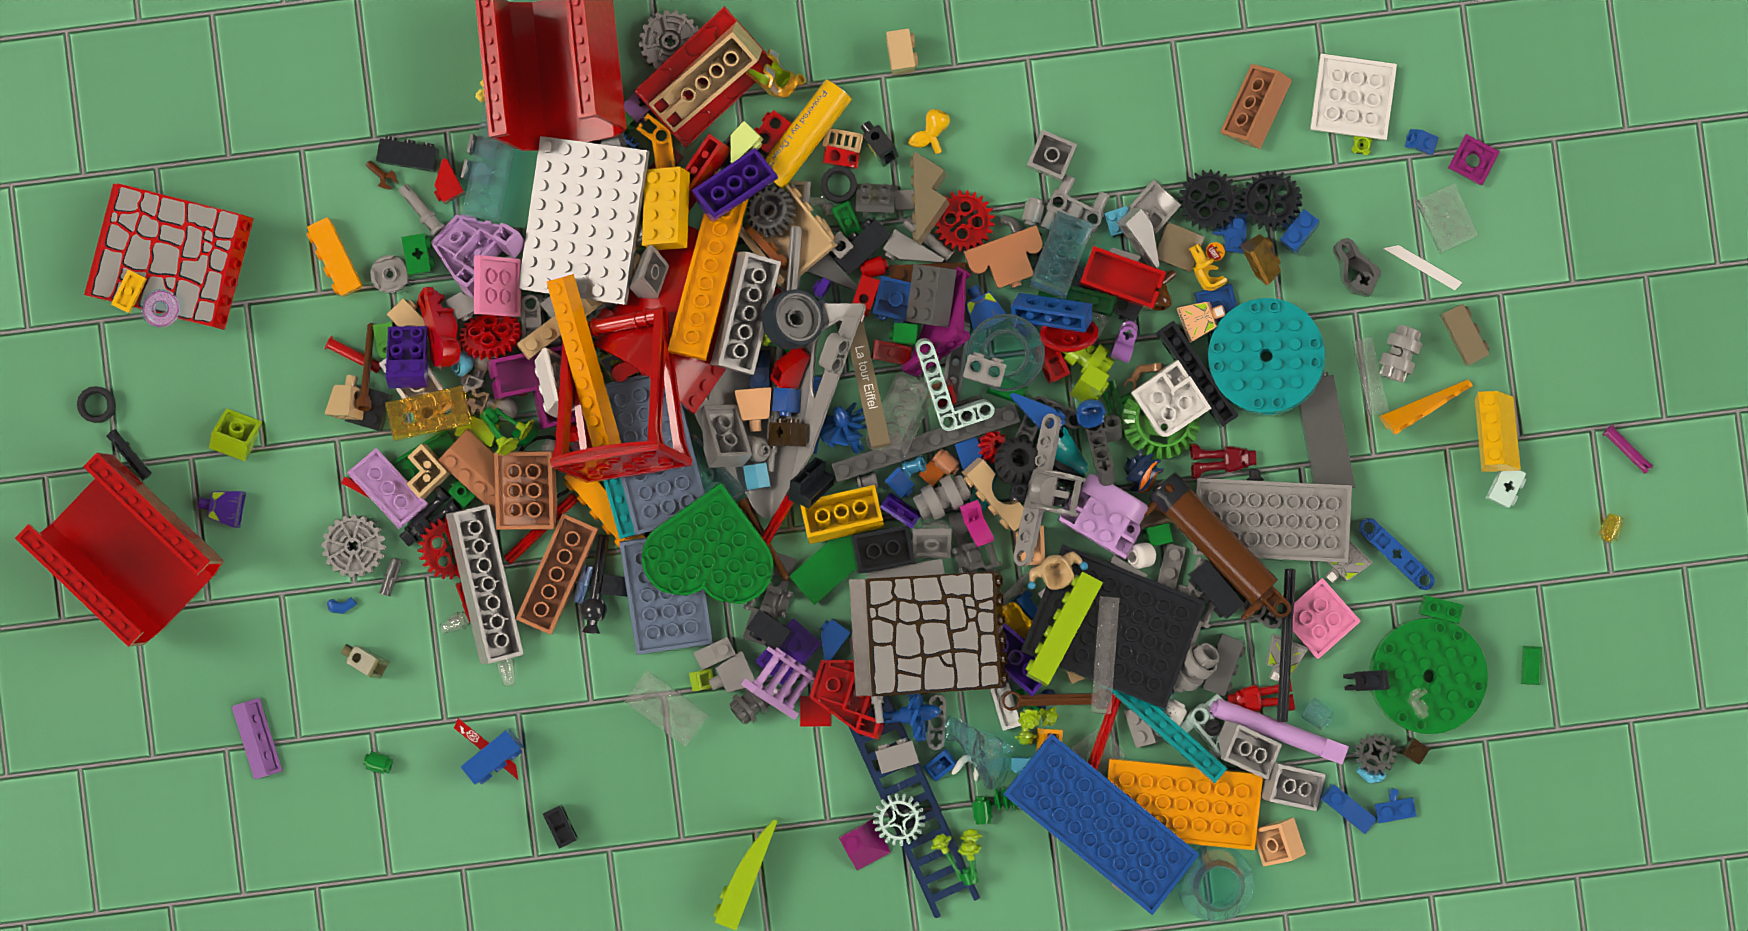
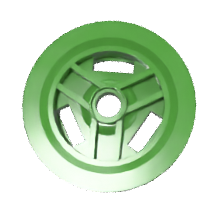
M1131 394L1127 399L1122 411V429L1127 441L1137 452L1142 448L1144 456L1153 453L1151 457L1153 459H1168L1182 454L1195 441L1200 428V416L1174 434L1165 437L1168 438L1167 444L1153 442L1149 440L1150 435H1160L1155 432L1147 416L1140 413L1141 407ZM1161 425V429L1163 431L1166 430L1167 425Z

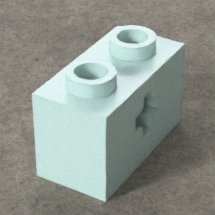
M1498 471L1485 498L1504 508L1514 506L1518 499L1516 494L1519 488L1522 489L1525 485L1526 478L1524 477L1526 473L1522 471ZM1509 483L1511 490H1506L1504 484Z

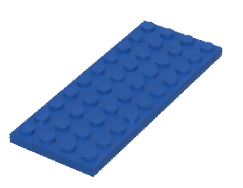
M1051 733L1003 793L1005 797L1151 915L1156 912L1200 855Z

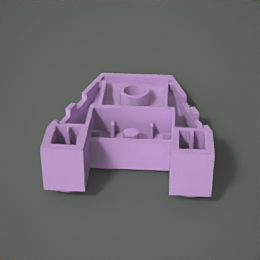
M455 215L431 241V244L462 291L474 299V256L497 257L503 251L516 258L524 249L525 241L517 230L507 224L500 223L498 225L487 220L482 222L476 218Z

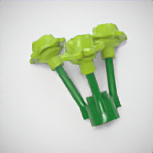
M967 829L959 837L965 842L958 849V853L966 855L970 867L962 869V873L949 853L948 844L952 837L944 834L937 835L932 840L933 845L931 849L941 850L943 854H946L957 874L958 880L963 881L964 885L978 883L975 854L979 853L981 846L976 841L982 835L978 834L976 829Z

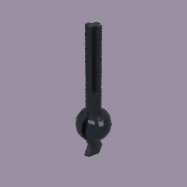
M598 535L590 598L586 599L581 606V615L587 620V625L582 630L584 633L600 634L597 624L607 614L606 603L601 600V590L605 573L609 535Z

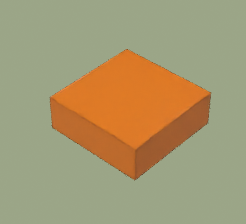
M930 460L926 465V471L920 472L918 475L933 487L945 473Z

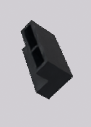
M815 457L790 480L788 500L809 509L834 486L835 475L825 471L826 461Z

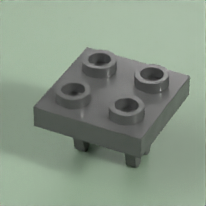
M857 184L856 211L863 212V218H867V212H883L882 218L886 219V213H894L895 185Z

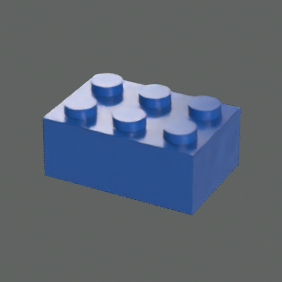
M509 728L464 763L461 768L474 785L477 783L482 785L493 777L490 773L494 770L497 773L507 765L505 761L509 758L512 761L522 753L521 749L524 745Z

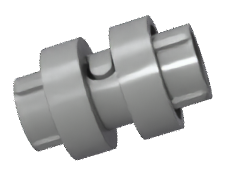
M1399 325L1395 333L1389 334L1386 344L1391 346L1389 353H1382L1379 364L1383 365L1380 372L1381 376L1403 383L1407 374L1412 375L1416 365L1414 362H1411L1413 354L1419 355L1423 346L1419 342L1422 335L1420 331Z
M948 475L939 479L941 486L934 488V490L931 484L920 489L921 494L914 496L913 500L923 520L931 517L937 520L945 516L943 508L946 509L951 505L955 511L964 505V501L971 498V493L962 475H957L953 478Z
M1203 643L1202 645L1193 644L1188 649L1173 689L1178 692H1184L1185 690L1194 691L1198 688L1204 679L1209 678L1217 670V663L1219 662L1217 650L1208 643Z

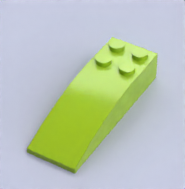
M774 817L758 835L739 863L729 885H724L720 895V899H723L722 904H717L713 917H716L715 923L737 930L778 818Z

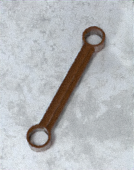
M1102 688L1097 690L1096 693L1034 694L1032 697L1030 694L1019 695L1009 690L1001 695L1000 703L1002 707L1010 711L1017 710L1020 706L1093 704L1107 709L1109 703L1104 706L1101 705L1099 695L1102 692H1108L1110 697H1112V693ZM1008 694H1014L1017 697V703L1009 708L1005 704V698Z

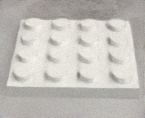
M1320 54L1310 130L1386 141L1397 64Z

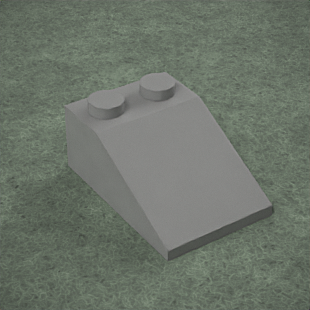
M703 406L704 453L709 468L744 466L752 456V452L738 406Z
M1275 761L1269 779L1263 778L1261 798L1269 802L1316 811L1326 774Z

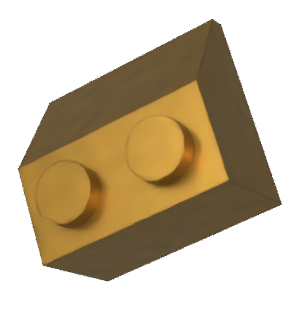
M1259 234L1240 246L1256 278L1267 286L1280 273L1279 264L1281 262L1278 256L1272 253L1270 248L1273 246L1269 238Z

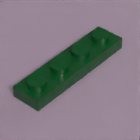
M1044 278L1038 292V296L1092 304V312L1109 317L1112 316L1117 301L1115 296Z

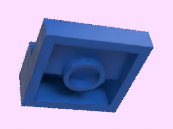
M881 276L872 313L876 315L875 319L887 321V318L895 319L894 323L907 322L906 315L911 287L910 282Z

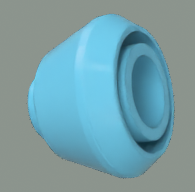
M460 352L458 363L450 366L455 375L463 377L472 370L474 359L472 356H468L467 352Z

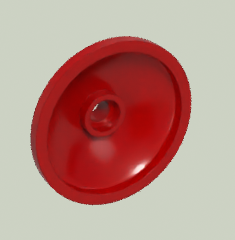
M1093 321L1086 332L1042 326L1040 338L1052 350L1067 353L1078 352L1090 347L1097 340L1098 327Z

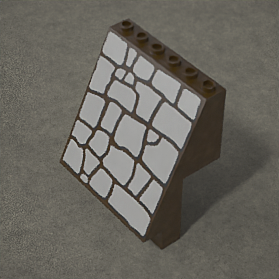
M1000 571L849 580L856 696L874 697L1007 687L1009 675L1006 672L1005 664H1007L1008 657L1004 651L1006 634L1003 633L1005 615L1002 614L1004 596L1001 594L1003 577L1000 575Z

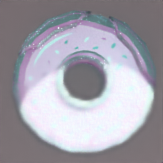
M156 289L147 293L142 299L141 315L149 325L157 328H166L178 319L180 303L171 292ZM159 303H163L165 306V310L161 314H158L155 310Z

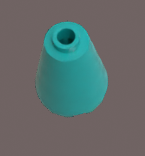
M1062 426L1059 431L1055 459L1074 469L1081 476H1084L1088 471V463L1068 430Z

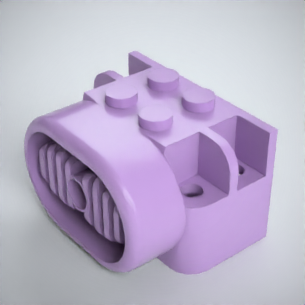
M1089 474L1080 489L1076 513H1079L1078 517L1060 514L1057 521L1121 559H1126L1129 550L1140 533L1139 525L1144 518L1148 506L1113 484L1110 486L1101 485L1097 475ZM1072 495L1069 497L1063 509L1069 510Z

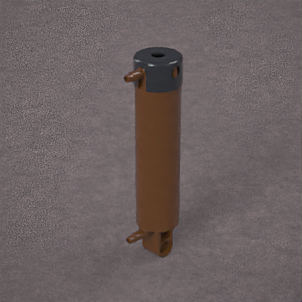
M1177 473L1170 475L1149 496L1151 503L1148 505L1144 517L1158 508L1250 602L1251 606L1241 616L1244 621L1263 606L1276 618H1285L1291 611V605L1273 587L1278 579L1191 490L1192 488ZM1277 605H1284L1286 613L1279 614L1276 610Z

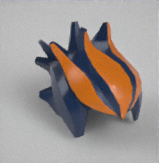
M1140 448L1135 458L1133 457L1130 460L1127 457V462L1124 466L1127 474L1126 480L1134 483L1130 491H1137V493H1145L1151 490L1156 475L1164 470V468H1156L1161 460H1150L1153 453L1144 456L1142 448Z

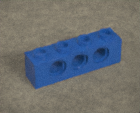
M1018 293L1011 305L1012 321L1086 332L1093 320L1092 304Z

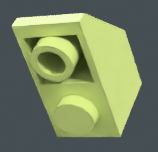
M745 121L731 134V163L752 149L756 148L758 150L762 146L761 142L764 139Z

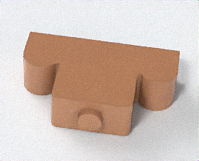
M1035 225L964 251V256L973 274L981 275L989 268L997 289L1010 285L1011 288L1022 285L1023 280L1033 276V270L1027 254L1036 255L1040 252L1043 244L1038 228Z

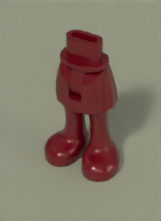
M1196 443L1190 444L1191 460L1222 458L1223 460L1207 463L1192 462V479L1200 478L1207 471L1225 470L1227 473L1248 468L1251 465H1256L1255 450H1247V448L1225 446L1224 449L1204 450Z

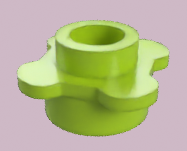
M1354 136L1352 152L1368 155L1372 139Z

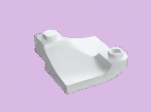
M1175 360L1131 392L1155 432L1163 437L1174 434L1211 409L1179 360ZM1163 423L1167 425V429L1164 431L1161 429Z

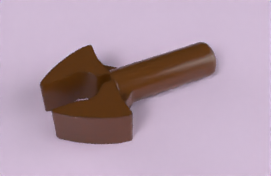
M371 160L366 163V167L380 178L379 187L393 190L387 185L385 178L392 179L398 184L393 170L385 173Z

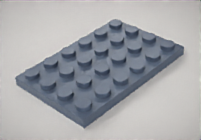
M646 538L620 541L636 655L713 644L705 590L702 589L694 594L685 596L667 594L659 590L648 580L643 570L642 549Z

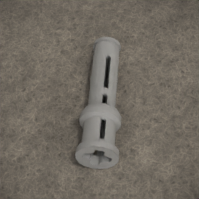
M408 183L405 186L403 185L398 192L418 214L421 224H425L432 237L439 234L445 225L438 221L434 211H429Z

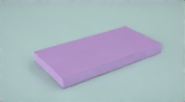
M377 448L347 472L398 529L402 528L428 505L424 499L418 498L406 485L408 481Z

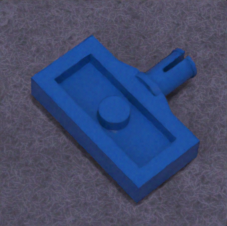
M1235 214V219L1229 217L1230 225L1226 224L1223 229L1217 227V230L1213 231L1212 235L1223 236L1225 252L1243 254L1244 252L1240 245L1245 243L1246 215Z

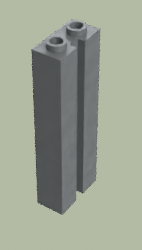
M1325 372L1314 393L1298 406L1313 484L1352 485V488H1355L1334 375H1328V372Z

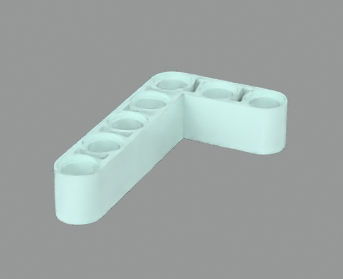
M926 338L918 340L915 346L941 427L946 431H952L992 417L994 407L987 399L977 400L953 408L932 342ZM922 344H929L930 349L928 352L923 353L920 351V346ZM929 362L936 364L935 369L932 371L926 370V365ZM935 380L941 381V386L938 389L931 387ZM939 399H946V406H937ZM989 405L990 409L987 413H981V406ZM964 411L971 412V417L968 419H963L961 415ZM952 417L953 422L950 425H944V418Z

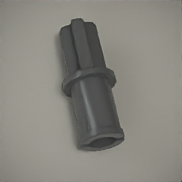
M391 559L388 570L383 575L385 578L379 591L380 594L391 597L402 565L400 559Z

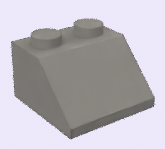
M649 245L641 254L633 279L630 282L629 288L638 298L658 299L669 268V264L653 245Z

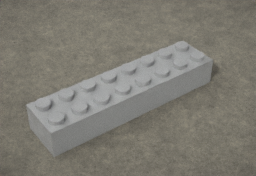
M489 504L447 513L446 518L480 664H490L524 655Z

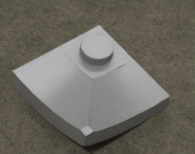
M1154 179L1128 207V210L1130 211L1132 208L1144 209L1149 215L1154 233L1157 234L1182 204Z

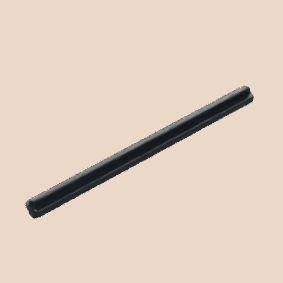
M1285 569L1283 597L1291 605V611L1282 619L1277 707L1278 722L1288 721L1295 569ZM1283 605V613H1282V614H1285V613H1286V607Z

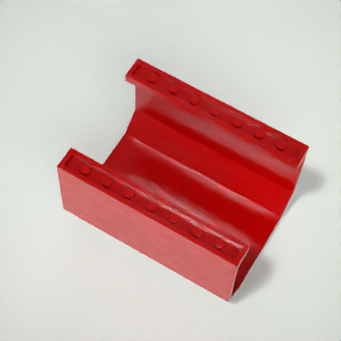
M475 0L488 134L490 138L520 151H538L540 136L589 143L617 137L627 129L613 0H540L536 2Z
M96 452L83 466L95 479L47 528L39 533L31 524H28L15 539L128 647L145 645L160 633L215 576L224 560L114 455Z

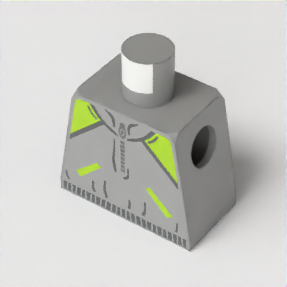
M1349 540L1348 563L1326 562L1332 569L1325 577L1332 584L1339 577L1349 581L1373 562Z
M1271 634L1265 664L1273 667L1269 678L1279 682L1281 637ZM1292 642L1291 675L1308 649Z

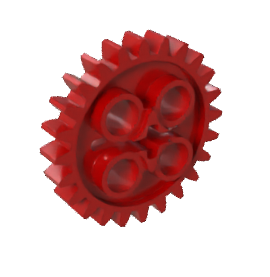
M959 190L958 196L951 192L950 199L944 196L947 198L949 206L934 226L939 228L935 231V234H941L939 241L945 239V246L952 244V251L957 246L959 252L962 251V247H965L967 251L971 246L972 248L977 247V243L980 246L983 245L982 239L988 241L989 238L986 234L993 233L989 227H994L995 225L993 222H990L995 216L989 215L993 209L986 208L989 202L982 203L983 196L977 199L976 192L970 196L969 190L966 191L965 195H962L961 190ZM961 204H969L971 210L969 212L961 211ZM973 211H978L977 214L967 220V225L963 223L955 231L950 232L951 228L960 223L961 217L965 219ZM953 215L956 221L953 224H948L945 221V217ZM978 218L982 221L983 225L981 227H974L972 220ZM959 230L967 232L965 239L958 238L957 232Z
M476 314V319L471 318L469 319L470 323H464L465 328L460 329L462 334H459V341L463 351L467 352L468 356L473 355L474 359L480 357L482 361L485 357L491 360V357L495 356L497 359L499 354L505 356V351L512 352L511 346L517 347L516 342L521 341L522 329L517 317L479 316Z
M445 517L444 523L437 519L438 525L431 522V529L424 528L427 534H420L424 540L418 542V544L422 545V548L418 549L417 552L423 553L419 560H425L422 566H429L427 572L431 573L435 570V577L441 573V579H445L446 575H448L449 579L452 580L453 574L460 578L454 548L450 549L455 560L454 565L452 564L450 553L445 551L447 544L443 538V532L446 534L448 544L453 546L447 518ZM435 538H440L441 545L434 548L432 541ZM446 556L447 563L440 566L438 563L439 558Z

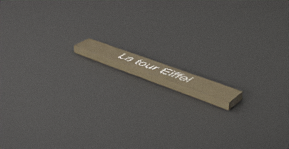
M862 321L856 330L850 347V353L871 448L877 449L891 446Z

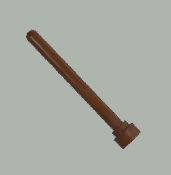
M373 323L367 325L361 396L356 400L355 407L360 411L371 410L372 404L368 394L374 340Z
M746 497L737 502L762 536L764 529L756 517L749 499ZM770 542L768 547L772 554L773 564L782 580L787 581L789 575Z

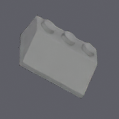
M1225 720L1218 738L1222 760L1268 780L1282 744L1240 724Z

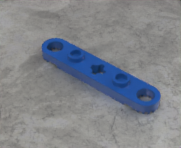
M1371 518L1363 519L1360 522V534L1421 590H1428L1433 587L1435 582L1433 574L1381 525ZM1367 522L1372 523L1374 526V530L1371 533H1366L1363 529L1364 524ZM1393 550H1395V551L1400 550V551H1401V552H1400V556H1401L1400 559H1399V558H1395V559H1394V558L1392 557V556L1394 555V553L1392 552ZM1422 575H1427L1430 579L1427 586H1423L1419 582Z

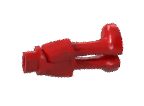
M1290 679V689H1289V692H1292L1291 679ZM1279 683L1265 687H1257L1256 684L1247 686L1239 690V692L1237 690L1236 693L1227 694L1228 702L1255 712H1260L1261 708L1278 706V697L1261 698V696L1278 693ZM1289 694L1288 711H1294L1293 694Z

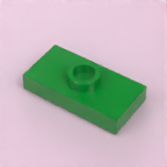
M848 200L831 208L846 238L853 231L858 232L861 229Z

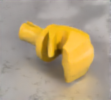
M1200 243L1189 248L1197 263L1193 267L1194 274L1204 290L1214 291L1227 283L1228 280L1224 276L1215 278L1208 275L1210 270H1217L1218 267L1211 265L1214 259L1206 258Z

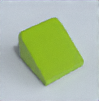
M712 668L689 673L693 692L712 688L709 679L713 678Z

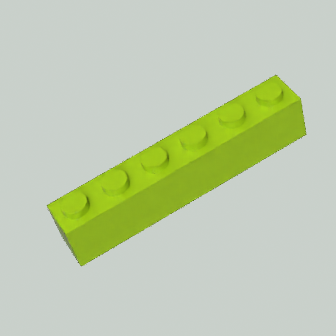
M1084 572L1080 576L1075 575L1071 583L1074 587L1071 592L1067 591L1062 599V602L1065 604L1062 609L1058 608L1054 614L1053 619H1055L1053 626L1049 625L1044 633L1046 639L1044 643L1040 642L1035 650L1037 656L1035 660L1031 659L1026 667V670H1028L1026 676L1046 687L1049 685L1103 582Z

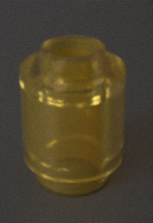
M1608 513L1598 533L1601 536V540L1608 543L1617 541L1623 526L1622 517Z

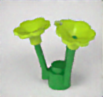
M490 406L481 413L480 418L497 439L496 442L499 447L496 452L498 455L506 456L517 448L519 440L517 438L507 439L505 436H502L495 426L500 421L499 415L514 424L521 431L519 440L526 438L533 427L534 420L532 419L527 424H523L504 414L498 407L494 410Z

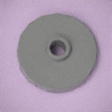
M386 255L377 259L370 271L371 281L374 286L381 292L388 294L402 290L409 279L406 263L393 255ZM389 271L393 272L392 278L387 277Z

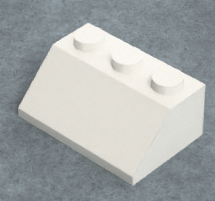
M543 348L535 359V373L539 378V390L544 398V410L546 413L557 418L561 356L548 348ZM572 397V411H574L575 409Z

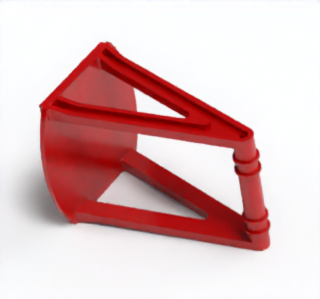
M665 307L645 308L643 311L634 310L632 313L600 319L592 318L587 321L591 336L594 335L595 337L604 333L632 328L641 329L642 326L651 327L653 325L647 441L598 447L592 446L562 340L556 444L550 459L552 468L585 483L692 466L693 460L685 442L673 353L668 351L671 335ZM664 385L673 449L665 445L662 435ZM573 397L580 450L569 452Z

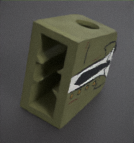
M346 644L341 651L342 655L348 657L346 660L347 664L369 677L380 679L389 664V661L361 646L355 645L352 647Z

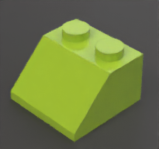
M226 408L211 432L209 448L245 461L254 446L262 421Z

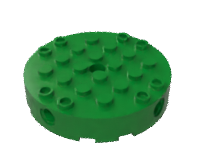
M1419 618L1397 625L1380 640L1373 652L1369 671L1388 670L1390 689L1371 690L1372 696L1380 710L1396 725L1417 733L1438 734L1459 727L1477 711L1486 693L1488 671L1481 648L1467 631L1446 620ZM1427 670L1432 673V678L1429 681H1425L1423 678L1424 672Z

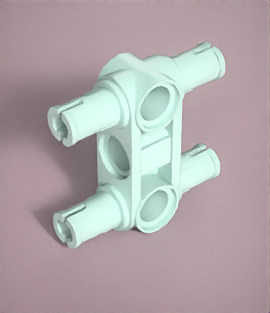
M1216 694L1205 704H1199L1196 708L1192 709L1179 726L1187 733L1192 729L1196 730L1209 746L1208 752L1216 759H1222L1218 739L1220 733L1217 736H1210L1205 732L1206 722L1214 719L1212 712H1210L1212 702L1218 698L1222 699ZM1196 711L1202 713L1203 718L1200 722L1195 719Z

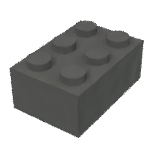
M918 264L913 265L906 315L907 322L949 327L957 270Z

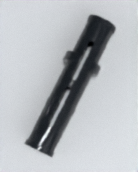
M116 429L106 435L115 446L117 453H120L142 481L152 475V472L132 450L130 443L125 441Z

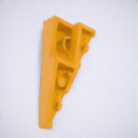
M1467 379L1379 416L1385 428L1390 429L1393 435H1396L1473 385Z

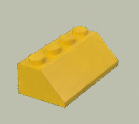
M1499 391L1478 392L1475 397L1481 471H1520L1513 396Z

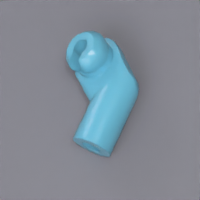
M1361 766L1356 770L1368 783L1382 782L1386 778V773L1382 775L1380 771H1378L1377 776H1374L1373 771L1367 774V769L1361 770Z

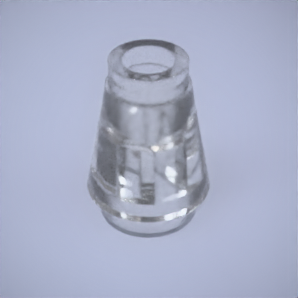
M462 611L456 612L439 626L441 632L445 635L464 630L470 623L465 612Z
M512 658L497 661L496 667L504 686L515 684V661Z

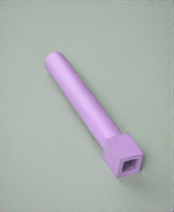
M1220 698L1213 701L1210 706V712H1212V716L1215 718L1240 724L1261 735L1339 764H1343L1349 746L1290 724L1278 722L1274 718Z

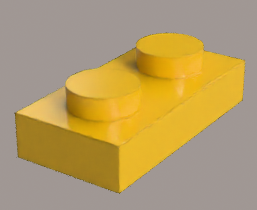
M127 270L111 305L131 313L147 278Z

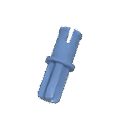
M583 565L579 580L576 581L577 587L573 596L574 602L579 604L584 602L588 587H591L589 583L594 568Z

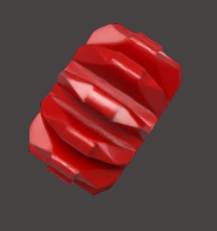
M999 431L987 432L979 439L981 443L977 445L981 449L978 454H983V460H988L989 464L994 463L997 449L1005 442V435H1000Z

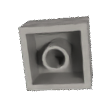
M1042 129L1026 167L1061 182L1077 144Z

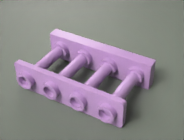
M768 646L766 650L772 653L773 656L756 680L754 679L751 682L745 678L741 685L795 720L799 713L793 710L794 704L811 680L814 682L816 674L808 668L806 670L804 665L798 661L796 662L795 659L786 655L779 648L776 647L773 650ZM782 660L784 662L768 686L763 688L762 684L778 661ZM790 666L794 668L779 692L774 694V689ZM803 674V679L789 699H783L798 676Z

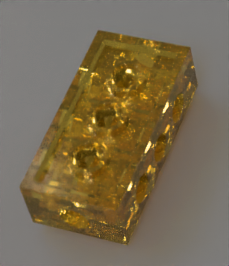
M463 386L385 403L393 441H401L472 425ZM450 404L452 411L446 415L443 409L445 405ZM431 408L433 416L427 419L425 411ZM408 413H413L414 420L411 423L406 421Z

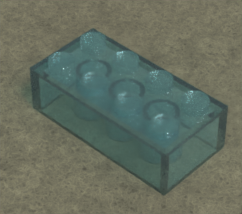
M1057 211L1029 286L1065 300L1094 224Z

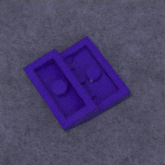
M889 493L880 507L910 528L914 527L921 516L918 510L892 493Z

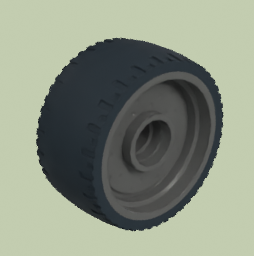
M787 290L776 295L766 304L762 313V325L767 338L776 346L784 349H798L810 344L820 335L823 329L824 314L822 307L814 296L804 290Z

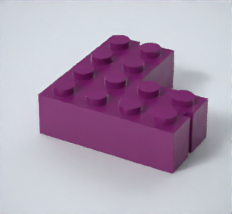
M562 346L548 348L556 354L562 355ZM522 353L488 361L490 379H495L492 383L495 400L533 393L540 429L557 427V418L546 413L543 407L544 398L540 393V382L535 373V359L539 353L530 360ZM575 410L571 413V424L576 423Z

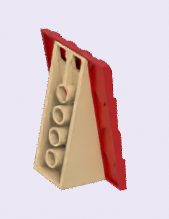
M723 6L648 76L634 92L686 148L756 82L746 74V71L751 68L765 74L763 72L765 64L771 66L773 60L767 56V52L756 42L726 6Z

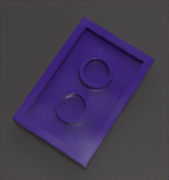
M793 618L786 626L796 632V634L783 652L803 665L822 643ZM765 649L755 662L764 669L773 654ZM782 660L778 661L770 673L772 677L775 676L784 663ZM791 666L779 682L781 685L786 682L793 672L794 668Z

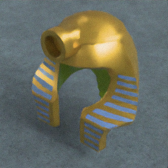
M771 48L768 50L767 56L773 62L771 66L765 64L763 70L765 74L751 68L746 71L749 77L756 81L770 96L783 99L789 97L794 93L797 86L803 85L806 82L802 74L798 73L795 75L793 71L785 70L779 61V53Z

